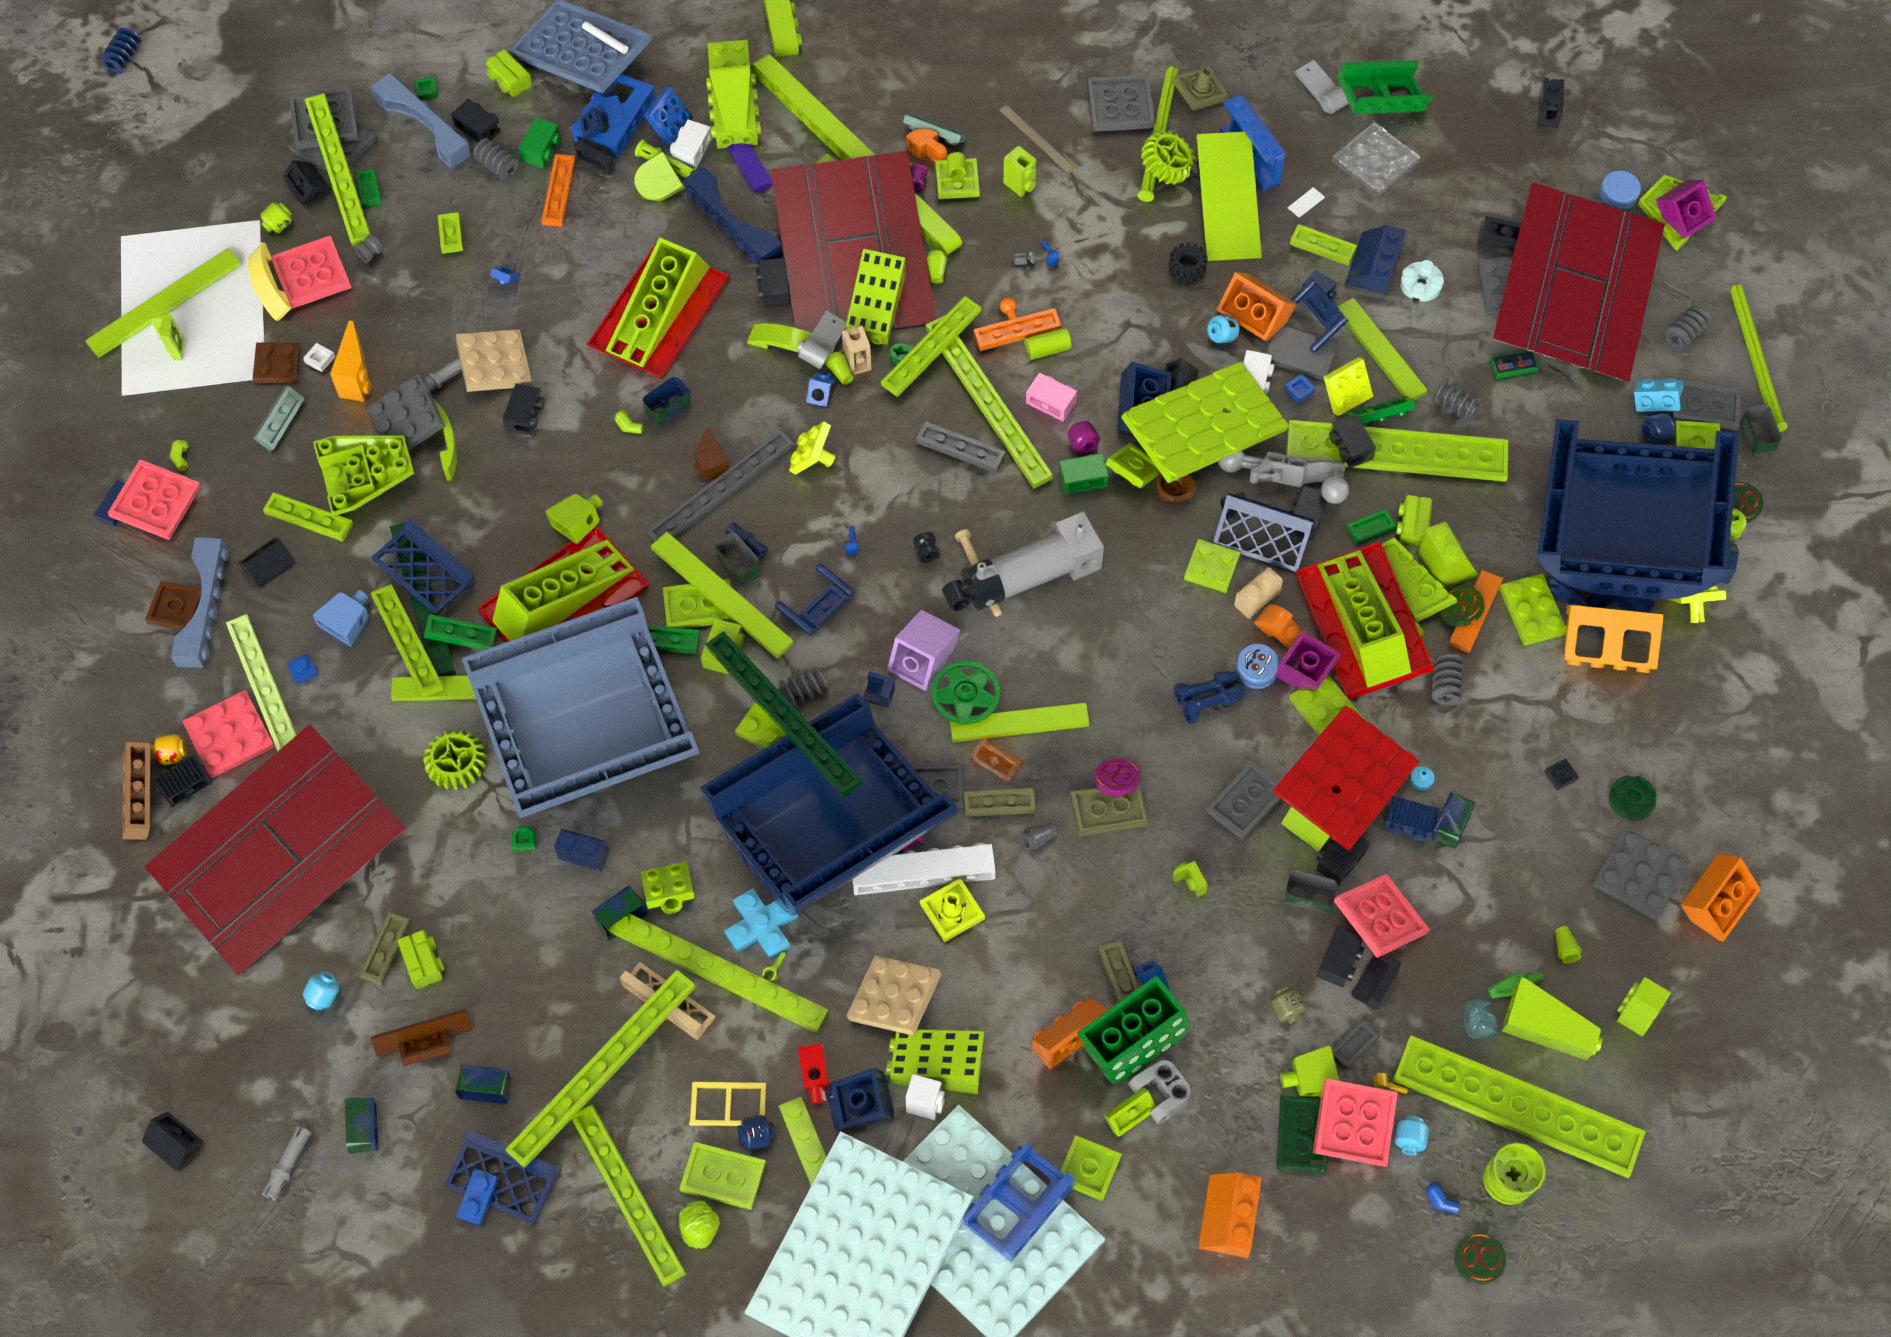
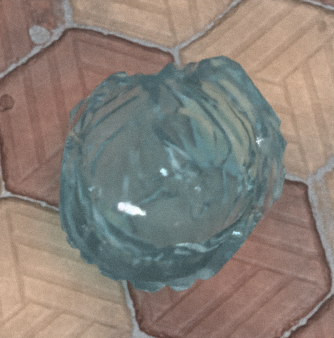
M1475 998L1465 1004L1462 1023L1470 1038L1488 1039L1497 1037L1496 1017L1485 1010L1486 1006L1491 1005V1002Z

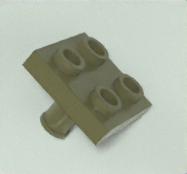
M1205 66L1195 71L1174 76V85L1193 111L1227 101L1229 97L1210 67Z

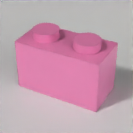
M1041 373L1037 375L1026 391L1027 404L1063 422L1077 401V391L1071 386L1064 385L1053 377L1045 376Z

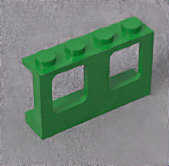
M1416 60L1345 62L1337 75L1353 114L1425 111L1433 98L1431 94L1423 95L1414 77V73L1418 68ZM1388 87H1405L1410 95L1391 96ZM1369 88L1375 97H1360L1357 101L1353 89Z

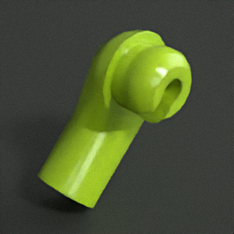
M620 410L616 413L615 421L621 431L636 434L643 433V423L632 422L627 411Z
M177 439L172 443L170 459L179 471H184L188 468V464L182 457V452L187 451L188 443L185 440Z

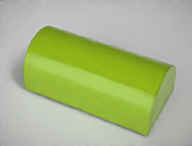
M1066 327L1024 339V345L1030 360L1071 350L1072 347L1071 338Z

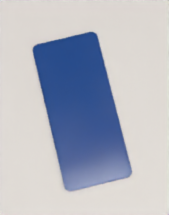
M618 96L602 98L605 113L608 115L609 126L624 124L625 120Z

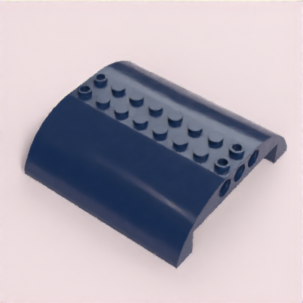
M1556 419L1537 552L1539 562L1552 576L1571 587L1590 593L1661 600L1684 598L1704 592L1715 586L1726 576L1739 432L1716 431L1715 448L1709 449L1578 439L1579 421Z
M858 693L809 722L862 780L863 785L845 798L839 794L787 736L700 787L713 815L737 853L775 902L790 916H795L950 820L958 813V807L945 792L937 796L875 725L870 706Z

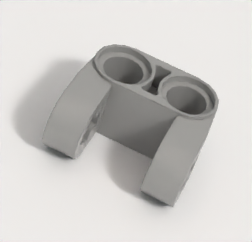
M1167 1060L1159 1061L1147 1068L1128 1083L1134 1093L1143 1087L1148 1089L1155 1085L1166 1099L1150 1113L1157 1124L1165 1122L1188 1104L1191 1088L1174 1064ZM1166 1071L1170 1074V1077L1161 1078L1158 1072ZM1180 1090L1185 1096L1177 1098L1173 1095V1092Z

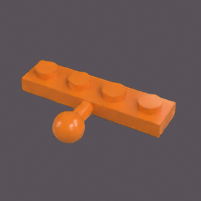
M1010 297L1002 299L1000 309L1004 314H1007L1009 320L973 329L979 350H987L1061 329V322L1055 308L1017 318L1015 313L1016 301Z

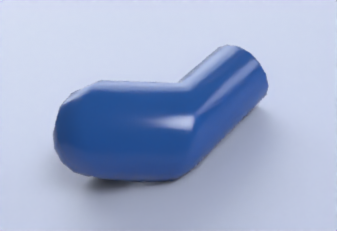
M1430 1183L1427 1195L1433 1207L1457 1214L1460 1202L1447 1199L1440 1183Z

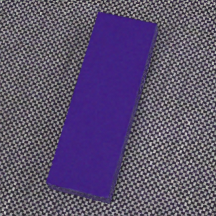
M737 143L727 146V150L754 193L773 186L772 179L750 144Z

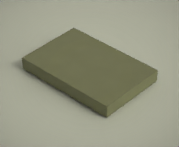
M1140 785L1136 791L1132 793L1131 791L1127 792L1125 796L1121 797L1103 794L1099 791V787L1070 792L1079 837L1148 826V818Z

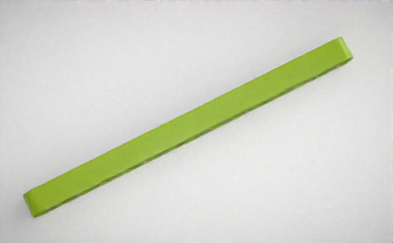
M766 54L751 64V70L753 74L755 73L756 78L839 158L843 160L875 155L770 54ZM915 193L922 237L935 250L945 252V256L949 255L962 245L960 236Z

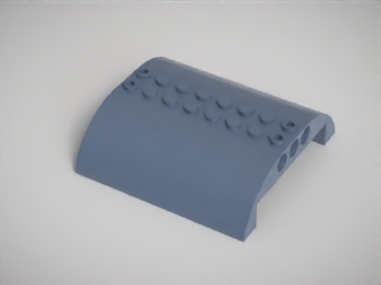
M638 597L462 658L520 819L699 754L693 734L687 728L649 633L645 614Z

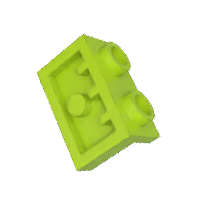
M151 315L150 321L158 333L159 339L165 344L166 351L170 353L173 360H182L184 337L172 315Z

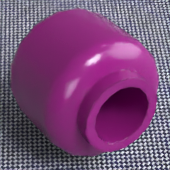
M1077 422L1068 431V439L1074 450L1078 453H1091L1097 448L1100 437L1090 422Z

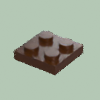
M256 342L253 368L254 383H298L300 343Z
M160 581L145 618L147 624L183 630L198 608L202 589Z

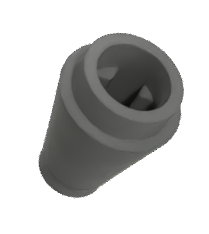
M1053 823L1026 828L1021 833L1022 843L1027 850H1036L1057 836V829Z

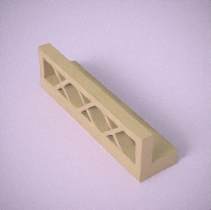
M641 962L637 964L631 973L625 971L620 977L622 986L644 1002L655 993L653 988L661 987L666 981ZM640 971L649 976L648 984H644L636 978ZM687 996L684 1000L687 1010L682 1011L676 1008L667 1019L698 1040L716 1017ZM701 1013L707 1019L701 1025L691 1018V1015Z

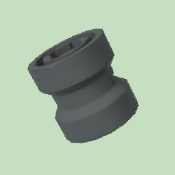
M372 234L367 235L364 238V242L358 243L353 247L357 256L367 264L373 259L374 254H380L384 250L380 241Z

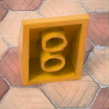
M349 320L330 375L339 398L364 402L366 395L371 391V381H369L358 333L354 322Z

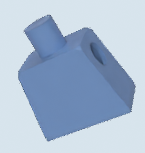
M358 590L352 598L344 593H338L314 613L313 617L317 626L351 647L368 621L369 615L363 605L369 597L361 590Z

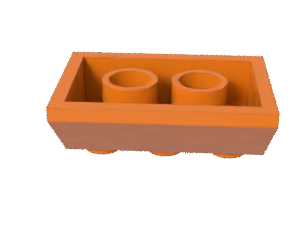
M1235 272L1217 311L1223 315L1233 316L1239 325L1263 340L1268 341L1287 323L1297 303L1248 273Z
M1718 853L1681 903V907L1691 922L1719 941L1724 942L1761 889L1741 857Z
M1092 998L1087 999L1085 1002L1081 1000L1072 1007L1070 1013L1066 1016L1064 1014L1058 1016L1052 1022L1053 1025L1046 1030L1042 1028L1033 1036L1032 1049L1049 1070L1082 1047L1077 1032L1108 1011L1105 1006Z
M1238 1172L1209 1176L1198 1249L1244 1258L1249 1257L1252 1248L1262 1177Z

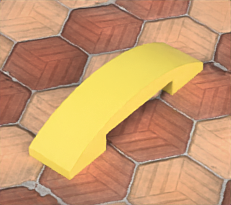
M262 242L249 255V276L260 301L269 314L276 321H279L291 309L286 293L277 288L268 265L272 258L266 243Z

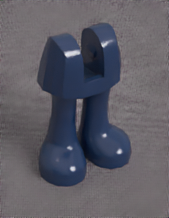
M1217 672L1214 674L1213 680L1192 685L1179 683L1174 685L1175 699L1178 704H1183V714L1188 724L1197 722L1202 710L1218 704L1230 706L1246 695L1242 686L1224 689L1238 681L1235 672ZM1214 690L1216 691L1215 694L1197 699H1192L1193 697L1198 696L1200 694Z

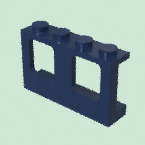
M1554 576L1548 585L1551 594L1559 598L1566 605L1605 608L1610 603H1613L1621 610L1652 613L1656 605L1651 599L1595 593L1584 600ZM1588 625L1598 631L1604 639L1605 630L1603 627ZM1626 630L1624 632L1623 639L1626 638L1633 630Z

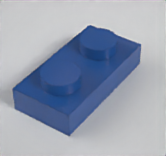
M474 1169L456 1217L482 1226L499 1177Z

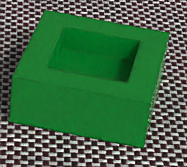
M434 76L414 80L417 97L420 101L439 97Z

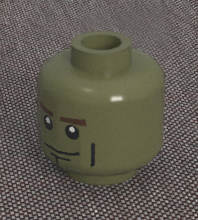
M1289 986L1273 994L1274 998L1271 1001V1005L1280 1022L1289 1021V1024L1292 1025L1303 1019L1302 1015L1307 1011V1006L1299 990L1292 989Z

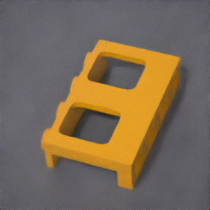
M1567 605L1566 614H1568L1564 654H1561V659L1567 660L1568 665L1581 666V662H1590V667L1604 668V664H1610L1616 670L1627 671V666L1636 667V672L1650 673V669H1657L1663 623L1662 614ZM1580 625L1604 628L1603 649L1600 658L1576 656L1577 630ZM1626 630L1647 631L1650 633L1649 655L1646 663L1623 661L1621 659L1623 637Z

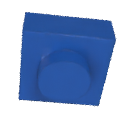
M504 266L492 268L490 276L496 278L497 282L509 285L519 280L520 273Z
M1303 374L1285 384L1284 388L1298 404L1313 395L1316 390Z
M308 653L287 662L297 684L318 675Z

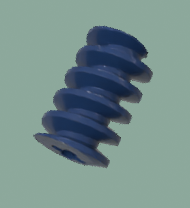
M119 28L101 55V61L104 66L116 74H122L123 68L127 66L126 62L131 60L130 56L135 54L134 50H137L138 44L142 42L139 35L128 28Z

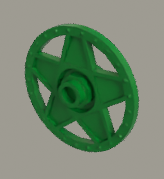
M958 661L947 665L936 675L932 684L931 696L936 710L947 720L958 724H974L986 719L995 711L1000 700V685L994 673L986 666L973 661ZM971 667L978 669V671L967 676L959 668ZM947 674L950 685L936 691L940 680ZM989 678L995 687V697L984 690ZM940 704L954 705L956 716L946 712ZM974 707L988 709L981 715L970 718Z

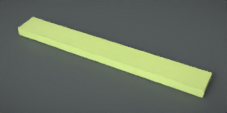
M245 614L226 622V625L276 749L279 751L297 734L248 615Z

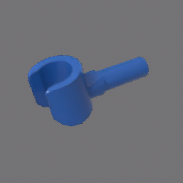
M1045 240L1042 241L1041 244L1048 253L1045 256L1047 263L1050 266L1056 265L1060 261L1058 258L1059 252L1057 250L1053 251Z
M854 526L849 527L850 542L844 543L848 556L859 552Z

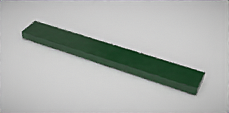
M406 522L389 526L392 538L404 528L403 524ZM403 537L398 542L397 548H411V542ZM397 553L400 563L410 562L411 553ZM413 553V562H423L421 553ZM413 567V577H426L425 567ZM401 568L403 576L410 577V568ZM413 582V588L416 591H426V582ZM409 593L425 651L437 675L448 676L455 674L456 671L447 642L424 638L429 614H434ZM429 596V603L436 608L434 596Z

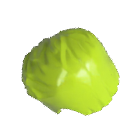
M705 1201L691 1202L679 1214V1228L682 1239L689 1247L696 1249L708 1247L718 1231L720 1225L719 1216L712 1211Z

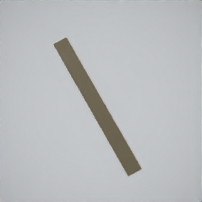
M1007 105L999 110L1067 174L1075 169L1073 165Z

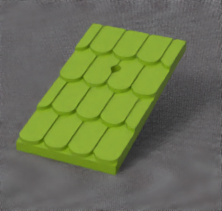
M1242 362L1215 371L1212 375L1190 382L1187 386L1135 406L1122 415L1121 418L1168 483L1278 435L1289 427L1288 423L1282 418V415L1274 404L1270 402L1271 400L1262 388L1258 386L1259 384L1250 372L1246 370L1247 368Z

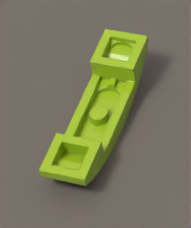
M754 324L747 343L768 349L769 345L798 352L796 350L802 339L807 341L812 333L779 324Z
M435 401L445 424L443 431L448 450L439 453L446 479L451 481L457 465V444L445 411Z

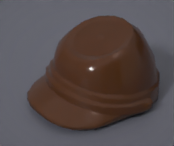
M1160 473L1156 480V491L1162 500L1175 503L1193 499L1197 493V485L1190 475L1168 483Z

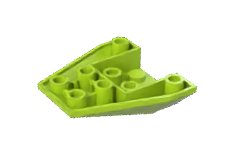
M332 436L313 441L326 484L327 498L332 516L359 508L414 474L404 436Z

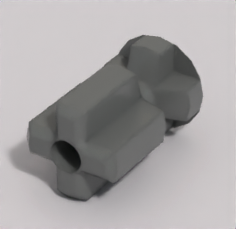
M1030 251L1029 255L1026 252L1014 253L1015 265L1027 264V260L1035 263L1034 251Z

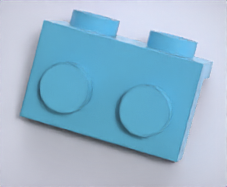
M1667 378L1656 381L1654 379L1639 381L1634 391L1636 411H1679L1681 408L1680 396L1684 388L1683 380Z

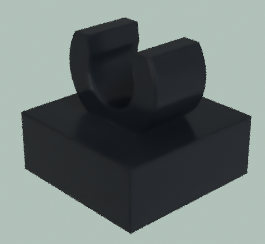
M1566 758L1545 770L1546 775L1557 791L1574 783L1579 778Z

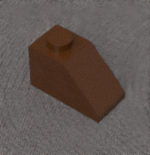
M706 428L695 452L696 463L694 468L698 476L702 475L705 482H708L729 469V464L711 429Z

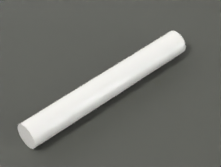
M589 22L583 23L582 28L621 53H627L628 47Z

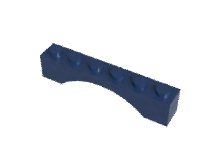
M704 166L684 179L686 195L697 202L701 211H706L710 215L714 224H719L723 228L727 237H732L736 241L741 251L745 250L749 254L754 264H759L760 260L779 259L783 256L782 243L769 230L748 226L737 220L726 210L718 196L717 178Z

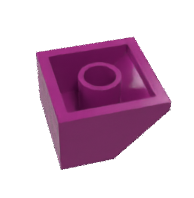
M1686 180L1656 199L1662 218L1682 238L1690 236L1716 219L1704 180Z
M1302 631L1279 663L1276 677L1294 688L1318 690L1342 653Z

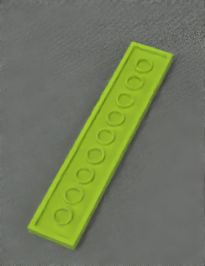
M1289 420L1286 455L1303 459H1326L1345 463V467H1349L1346 461H1342L1336 444H1333L1330 440L1329 432L1334 430L1331 423ZM1364 427L1376 447L1374 459L1352 467L1506 482L1508 478V440Z
M1412 1035L1409 1037L1393 1079L1398 1084L1626 1178L1631 1176L1646 1132Z

